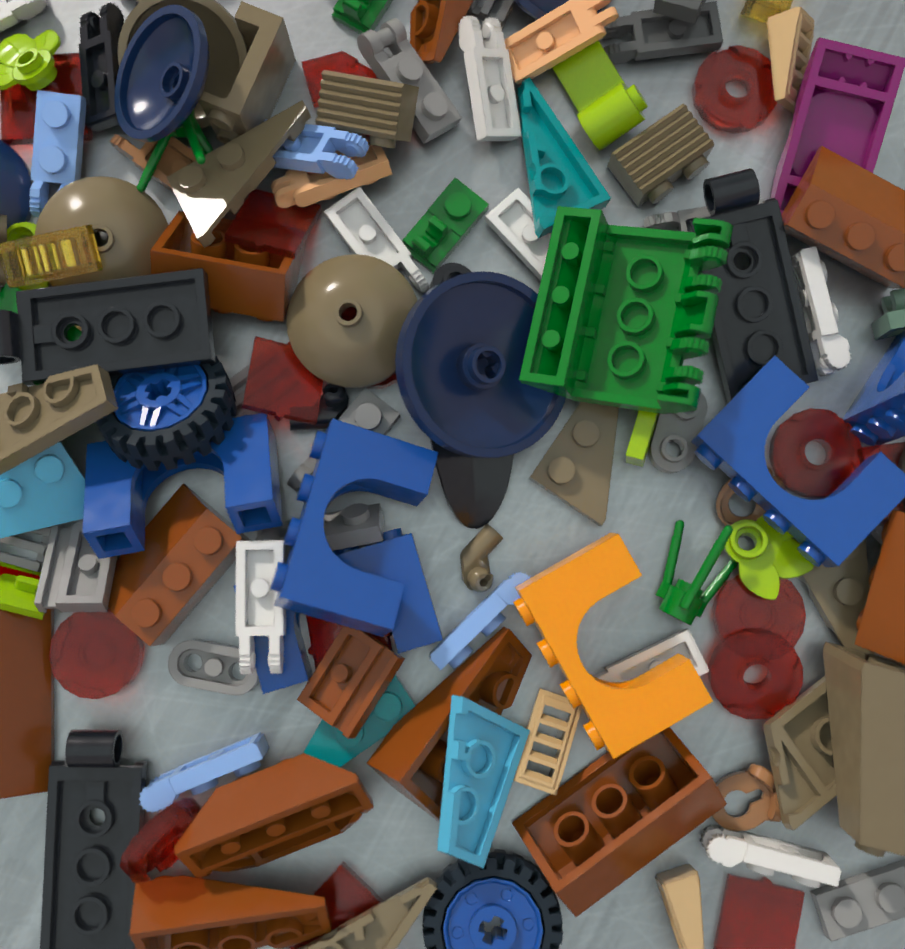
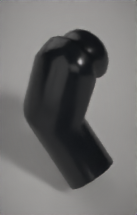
M327 384L322 389L323 394L313 408L289 409L290 430L327 429L332 418L338 420L347 409L349 397L345 387Z

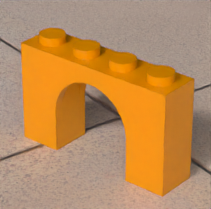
M617 533L605 535L519 584L515 589L520 598L513 601L526 626L535 623L543 639L536 644L549 667L551 668L558 664L564 674L566 681L559 685L573 709L581 705L590 720L582 726L595 749L599 750L605 747L613 759L713 702L690 659L679 653L640 676L623 682H608L598 679L589 674L584 668L577 650V633L582 618L596 602L642 576L622 538Z

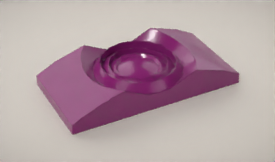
M821 37L816 40L797 94L793 121L776 168L770 199L775 198L778 200L781 215L820 146L835 152L872 173L874 172L905 68L904 57Z

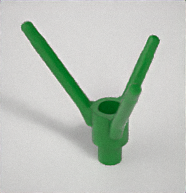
M195 110L192 111L187 120L176 131L157 141L137 185L139 192L146 190L171 137H187L197 163L202 165L206 162L205 155L214 149L205 137L195 117Z

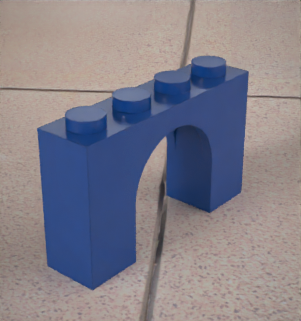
M905 331L894 338L841 420L843 424L851 428V435L864 444L880 446L905 436Z
M774 355L693 438L691 442L697 447L694 453L707 467L712 470L719 467L732 480L728 485L740 498L746 502H750L753 499L766 511L762 515L764 520L773 529L783 535L786 532L791 534L800 543L797 550L811 564L819 567L821 564L826 568L838 567L904 499L905 473L882 452L867 457L832 494L824 499H802L782 489L772 478L766 465V439L777 420L803 395L809 386Z
M267 412L232 418L234 424L230 431L223 430L225 439L220 445L212 441L209 442L212 452L205 457L199 451L195 452L193 456L196 462L187 466L183 459H178L177 469L167 470L162 462L158 471L148 470L145 464L139 469L131 466L129 461L123 462L119 459L106 441L87 444L82 533L98 559L145 551V510L150 495L165 479L188 469H209L224 476L225 508L237 534L283 526L277 442Z
M333 418L325 433L317 430L309 457L317 459L312 475L304 474L296 499L304 502L300 519L291 517L283 542L284 545L291 546L286 564L278 562L270 586V590L278 592L274 606L381 637L390 633L394 629L405 584L355 569L341 561L330 548L325 536V510L327 505L335 498L355 491L371 492L417 507L428 495L438 452Z
M401 528L383 532V541L362 548L355 546L333 551L341 561L355 569L405 584L394 629L392 630L398 654L443 640L412 533L403 535ZM286 609V635L283 636L284 665L281 674L270 673V667L268 666L269 636H253L256 654L255 667L263 694L308 681L313 675L300 629L301 613Z

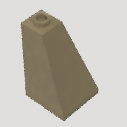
M825 642L823 658L840 827L855 840V847L865 853L877 857H884L885 852L905 856V664Z

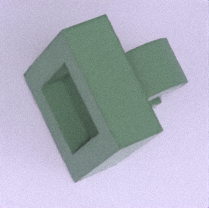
M905 289L890 291V296L881 298L884 315L871 323L875 341L896 337L905 331Z

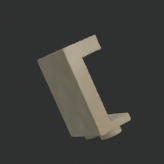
M242 1L234 18L239 31L247 42L249 51L227 98L222 99L203 91L199 99V103L216 134V138L223 144L263 123L265 119H270L296 62L284 18Z

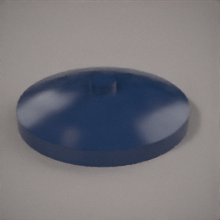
M478 271L455 276L427 291L414 304L402 325L396 347L395 362L397 383L403 402L418 427L436 444L455 454L479 459L498 458L519 453L535 444L549 431L564 406L565 397L519 381L538 296L533 289L524 283L495 272Z

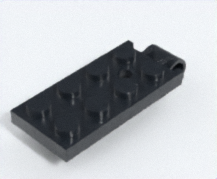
M751 168L705 179L703 194L706 207L711 216L702 219L721 220L733 226L730 246L726 249V252H728L726 265L701 272V274L717 276V278L722 280L721 291L716 294L719 297L712 339L727 402L774 355L806 384L819 381L778 200L771 198L758 204L760 188L757 176ZM694 218L687 219L685 221L687 231L695 233L693 226ZM737 253H744L749 259V265L745 270L738 269L734 264V257Z
M203 268L16 291L18 314L13 311L0 310V365L17 363L21 360L22 383L27 386L45 383L51 375L95 364L101 366L109 375H118L216 362L208 274ZM73 326H80L82 329L81 337L76 341H69L67 337L68 330Z
M72 729L68 735L65 748L67 765H65V760H54L49 766L40 949H136L129 933L135 882L142 881L145 809H143L142 805H139L140 800L138 799L140 798L139 794L143 791L142 789L146 786L147 761H137L134 766L120 765L124 745L121 730ZM99 808L104 812L105 821L102 825H95L91 822L90 812L92 809Z

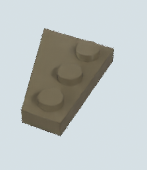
M98 364L51 375L42 384L28 387L24 383L8 386L7 392L0 394V475L117 410L118 406L109 373Z

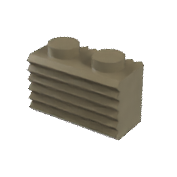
M323 70L321 73L322 81L320 82L321 90L319 91L320 98L318 100L319 107L316 110L318 115L315 119L316 125L335 127L336 130L348 131L349 133L370 135L369 144L395 149L396 140L411 142L419 87Z
M682 104L612 152L607 167L637 207L648 200L655 204L674 189L673 182L683 176L690 180L708 166L707 158L714 147V142L709 138L708 133L704 132L703 127L698 124L692 112L688 111L687 106Z

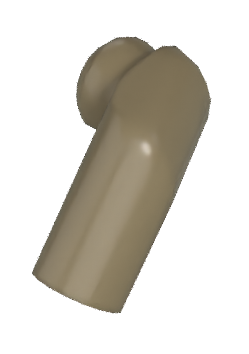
M486 524L460 553L462 580L467 588L481 593L489 590L494 580L493 575L490 573L488 555L503 540V537L489 524Z

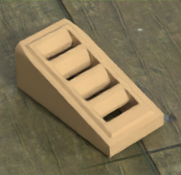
M794 7L770 16L767 21L774 98L776 102L792 114H794L797 94L810 59L814 34V19L802 7Z
M539 688L526 727L530 732L513 781L552 795H557L581 714V705L573 709L565 696ZM547 705L569 713L567 721L543 714L544 706ZM539 723L563 731L561 739L538 732ZM534 741L557 749L555 758L532 750ZM528 760L550 767L549 776L527 769Z
M684 864L656 874L657 877L655 879L678 948L704 949L701 889L698 872L690 864Z

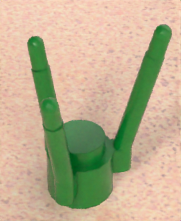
M678 520L676 522L663 580L655 594L663 599L659 610L688 625H692L696 616L701 618L707 604L738 565V563L731 559L704 592L701 590L702 585L733 532V528L729 525L724 527L720 536L715 541L693 582L690 584L678 579L676 585L673 586L672 582L684 530V521Z

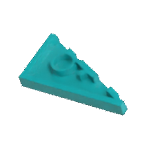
M529 77L522 81L516 93L534 229L537 237L541 238L552 232L557 206L601 210L607 206L611 197Z
M395 674L356 738H346L343 732L322 719L303 753L341 767L385 737L392 727L417 704L397 674Z

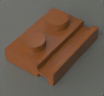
M343 626L297 700L329 725L335 726L343 732L346 738H356L405 658L397 655L370 633Z

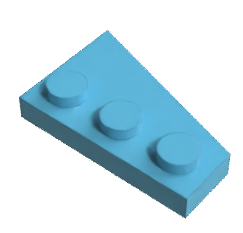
M61 441L0 475V539L83 519L85 477Z
M452 695L437 850L484 868L530 730L463 696Z

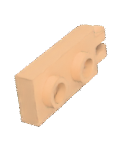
M569 0L504 39L505 47L509 50L512 77L515 83L520 86L524 79L529 77L531 79L535 78L602 39L606 35L604 27L614 22L619 15L615 7H609L600 13H597V11L607 6L612 0Z
M370 145L363 158L356 156L348 157L355 161L358 167V171L351 180H346L345 178L337 179L327 172L319 174L288 169L285 176L277 178L271 183V189L279 207L288 208L293 205L306 207L322 200L333 199L338 194L363 185L373 184L381 178L392 175L388 158L382 147ZM336 151V152H335V153H337L338 155H340V154H341V155H344V154H342V153L339 152V151Z

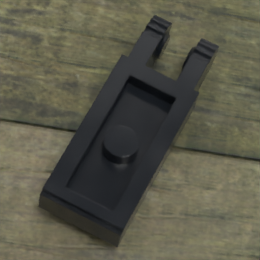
M111 2L101 6L99 15L92 11L81 15L82 17H80L79 22L81 24V43L78 45L82 96L87 101L85 125L88 129L96 132L119 124L115 112L114 96L119 70L118 41L125 20L119 6Z

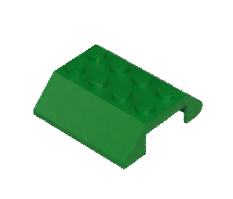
M557 206L519 381L578 402L660 414L697 410L701 389L694 385L702 384L704 372L694 366H683V360L708 355L710 343L705 341V339H709L712 336L719 297L716 294L721 291L722 280L717 278V276L701 274V272L726 265L728 256L726 249L730 246L733 231L732 224L721 220L694 218L693 226L695 233L608 225L602 210Z

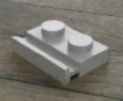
M73 523L72 527H61L60 524L51 527L34 604L39 612H47V609H59L60 612H107L118 556L98 559L82 533L83 523Z

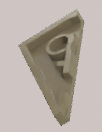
M303 100L206 154V162L201 165L194 161L167 177L197 239L204 248L211 245L216 239L211 232L229 211L235 215L244 204L246 196L258 187L275 166L276 162L273 155L288 138L294 142L304 130V126L307 120L311 118V115Z
M580 402L529 479L598 526H602L607 514L619 407Z
M865 538L838 567L826 568L821 564L819 567L814 566L809 573L798 578L807 585L810 592L809 597L827 628L833 630L841 646L875 655L872 651L854 645L858 633L856 627L857 618L865 608L870 590Z
M426 877L299 949H396L436 891L437 883L431 878Z

